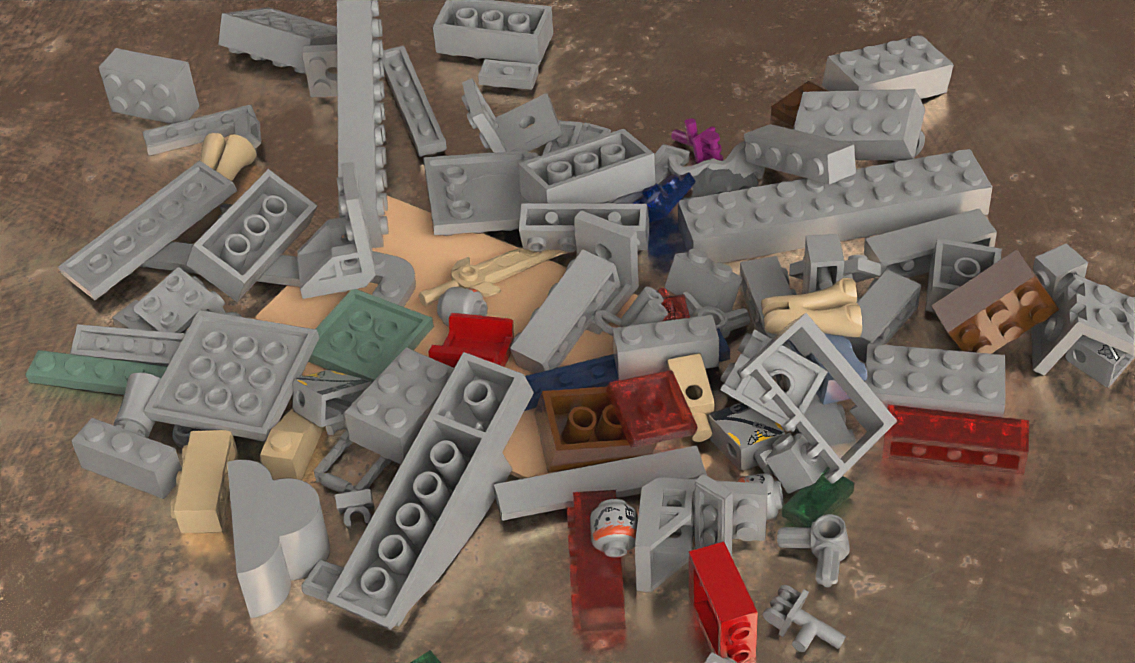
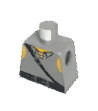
M324 370L305 376L301 375V377L295 378L293 381L294 412L319 427L344 421V412L371 385V381L333 370Z
M742 402L709 414V424L712 431L710 440L739 470L744 471L759 465L764 473L769 475L774 473L765 459L774 449L772 444L778 438L785 435L782 425Z

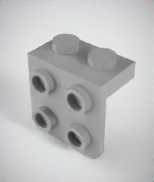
M179 267L134 306L135 313L156 331L181 333L192 323L198 310L226 314L223 309L225 305L224 300L215 291H208L206 286L196 276H189Z

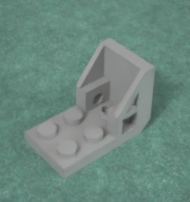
M354 162L341 164L342 177L337 178L341 211L345 217L327 220L297 251L300 290L303 299L364 288L376 275L371 237Z
M657 477L642 487L635 539L637 591L652 592L689 561L688 551L692 550L693 536H695V481L697 479ZM717 481L733 491L732 539L765 541L768 484ZM670 535H681L678 538L669 537Z

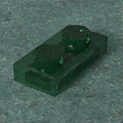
M827 467L814 484L802 488L782 507V517L798 527L811 528L812 522H815L823 515L832 514L854 492L855 483L842 476L835 483L831 484L824 477V474L830 469Z

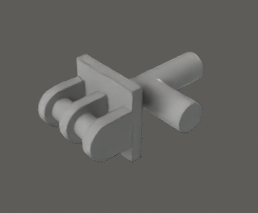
M781 585L778 589L779 596H774L770 601L771 608H766L763 612V618L780 629L778 635L784 637L794 622L802 627L792 642V646L797 651L805 652L815 635L839 649L846 636L801 609L809 592L804 589L800 593L788 585Z

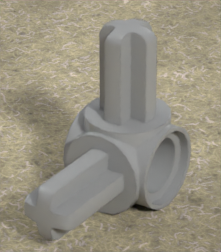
M682 292L675 300V304L687 318L713 315L716 329H720L724 338L728 337L731 330L746 326L751 320L749 312L745 308L724 313L716 307H702L688 292Z
M827 514L812 522L811 528L782 527L777 533V542L780 548H811L812 554L818 558L816 572L818 584H823L824 587H831L832 584L838 582L840 561H843L850 551L846 525L841 517Z

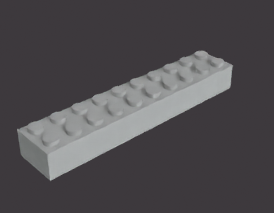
M337 0L338 177H342L341 164L354 162L372 248L384 247L383 235L389 234L387 216H383L385 211H388L387 193H382L384 188L387 187L386 169L382 170L384 165L387 164L386 149L381 147L383 142H386L385 125H380L382 120H385L384 103H380V100L385 98L384 83L379 81L381 77H384L383 60H379V57L384 56L382 39L378 40V37L383 36L382 20L376 19V16L380 15L378 0ZM338 189V210H339V216H340V217H345V215H342L341 206H340V201H339L340 193H339V189Z
M970 149L958 150L856 169V174L831 184L804 178L678 201V229L687 251L697 249L705 252L708 255L707 258L715 263H725L805 248V236L839 234L841 242L884 234L975 209H980L984 215H988L992 185Z

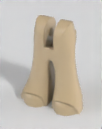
M210 133L204 138L201 150V162L230 181H233L243 167L252 164L256 157V150L246 138L233 134L229 135L226 143L221 134Z
M842 278L834 285L812 293L773 296L761 300L764 327L767 333L779 334L789 323L807 313L824 334L860 338L861 308L857 303L856 284L852 278Z

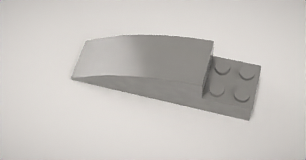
M463 352L327 598L329 603L391 630L440 578L471 537L496 499L494 484L506 482L513 470L502 452L534 394L524 374Z

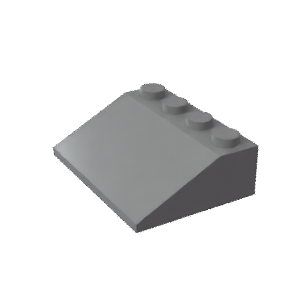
M270 7L222 13L218 45L228 47L231 53L251 54L250 58L255 60H272V64L275 66L295 67L294 71L306 74L302 56L303 46L337 44V26Z

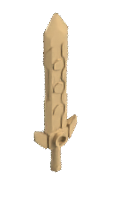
M521 247L477 265H470V259L467 257L457 261L451 269L452 281L420 292L419 298L425 307L439 300L440 296L451 287L473 288L480 291L483 297H490L501 292L499 287L493 285L494 283L569 252L562 250L534 252L524 250Z

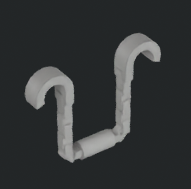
M346 420L325 426L329 435H334L340 429H346V431L342 434L338 443L314 469L316 482H320L323 486L341 494L368 489L385 466L389 465L392 460L381 455L358 485L355 486L330 473L325 474L342 452L353 443L349 439Z

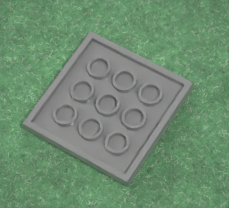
M198 310L143 412L153 421L206 431L226 430L231 431L233 436L266 442L271 429L279 422L293 394V381L295 378L301 377L319 340L318 332L316 329Z

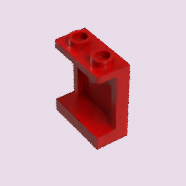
M451 313L449 316V334L442 346H431L428 351L429 358L455 368L461 355L465 352L505 367L512 353L510 348L514 339V322L509 318Z

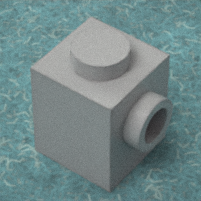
M787 433L778 438L772 444L774 449L765 459L788 494L814 484L828 467V464L819 454L812 459L806 455V452L812 445L802 433L794 436Z

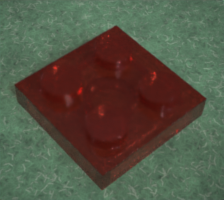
M672 370L609 382L606 391L631 448L695 435L698 426Z

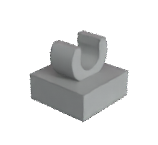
M370 489L335 495L337 510L339 514L344 513L343 520L347 528H352L351 517L355 513L363 514L365 524H369L371 514L368 509L374 508Z

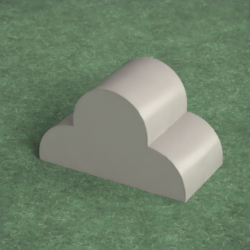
M234 460L227 462L236 572L250 618L268 614L278 608L286 600L291 589L292 580L307 577L320 559L327 561L330 554V542L319 496L310 484L292 478L273 480L271 473L264 465L252 460Z

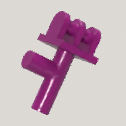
M690 118L684 121L686 132L678 129L673 130L671 134L672 140L693 147L696 164L713 158L719 161L724 160L723 155L720 154L722 151L721 145L718 144L720 136L716 133L715 127L711 126L698 135L696 120Z

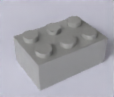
M115 48L99 66L112 112L174 124L189 120L199 108L189 63L186 61Z
M405 348L344 412L350 441L402 464L454 368L409 348Z

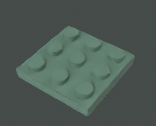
M358 289L350 290L316 328L319 340L308 362L328 370L371 381L372 384L405 348L415 350L434 327L433 319Z

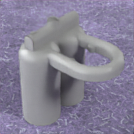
M645 287L622 318L607 311L598 310L594 314V320L600 329L613 336V327L606 324L602 318L620 327L662 322L668 315V312L661 305L663 297L660 293L651 287Z

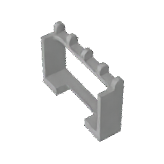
M807 313L789 323L737 371V374L742 379L750 375L753 376L765 389L766 392L759 398L763 404L773 399L786 414L789 420L783 424V428L787 432L796 426L812 447L806 452V455L812 459L819 454L830 468L824 474V477L831 484L839 480L897 422L896 418ZM788 339L803 357L813 353L856 404L849 411L867 433L841 458L838 457L761 365Z

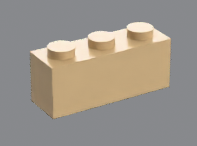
M191 431L188 445L183 446L182 460L184 465L182 471H178L176 477L178 492L176 498H172L170 504L171 517L177 520L181 533L223 531L230 495L227 462L236 460L238 454L231 431Z

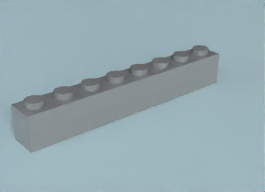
M777 256L740 262V276L743 277L740 288L755 328L773 339L777 334L765 331L761 300L773 296L797 295L795 289H790L788 271L786 268L781 267ZM785 341L782 345L790 349L789 345ZM776 374L774 376L776 383L785 393L788 392L791 386L790 379L784 374ZM816 393L804 416L838 457L841 458L856 444L852 429L847 430L845 411L842 404L837 405L834 402L823 405ZM796 427V429H795L794 431H795V434L797 435V434H799V433H801V432H800V431L797 429V427Z

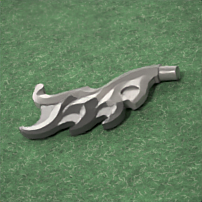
M745 141L735 146L729 156L723 161L713 158L684 167L677 163L674 156H669L667 163L671 173L675 177L684 180L692 190L690 198L683 197L681 200L758 187L757 179H762L765 170L763 166L746 162Z

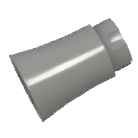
M141 372L133 373L128 377L125 394L115 418L114 426L146 438L149 437L155 421L150 420L143 411L161 378Z

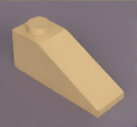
M293 408L271 429L260 453L262 465L269 470L273 480L284 478L302 480L324 427H319L294 412Z

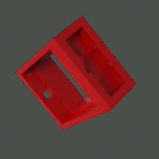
M725 542L688 551L689 598L714 654L722 658L733 659L737 663H744L750 658L756 657L758 611Z

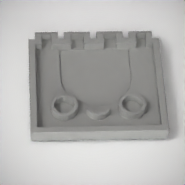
M528 150L424 157V171L434 235L450 236L460 233H483L486 231H512L519 229L521 203L529 202L521 195L518 163L539 157V154L528 153Z

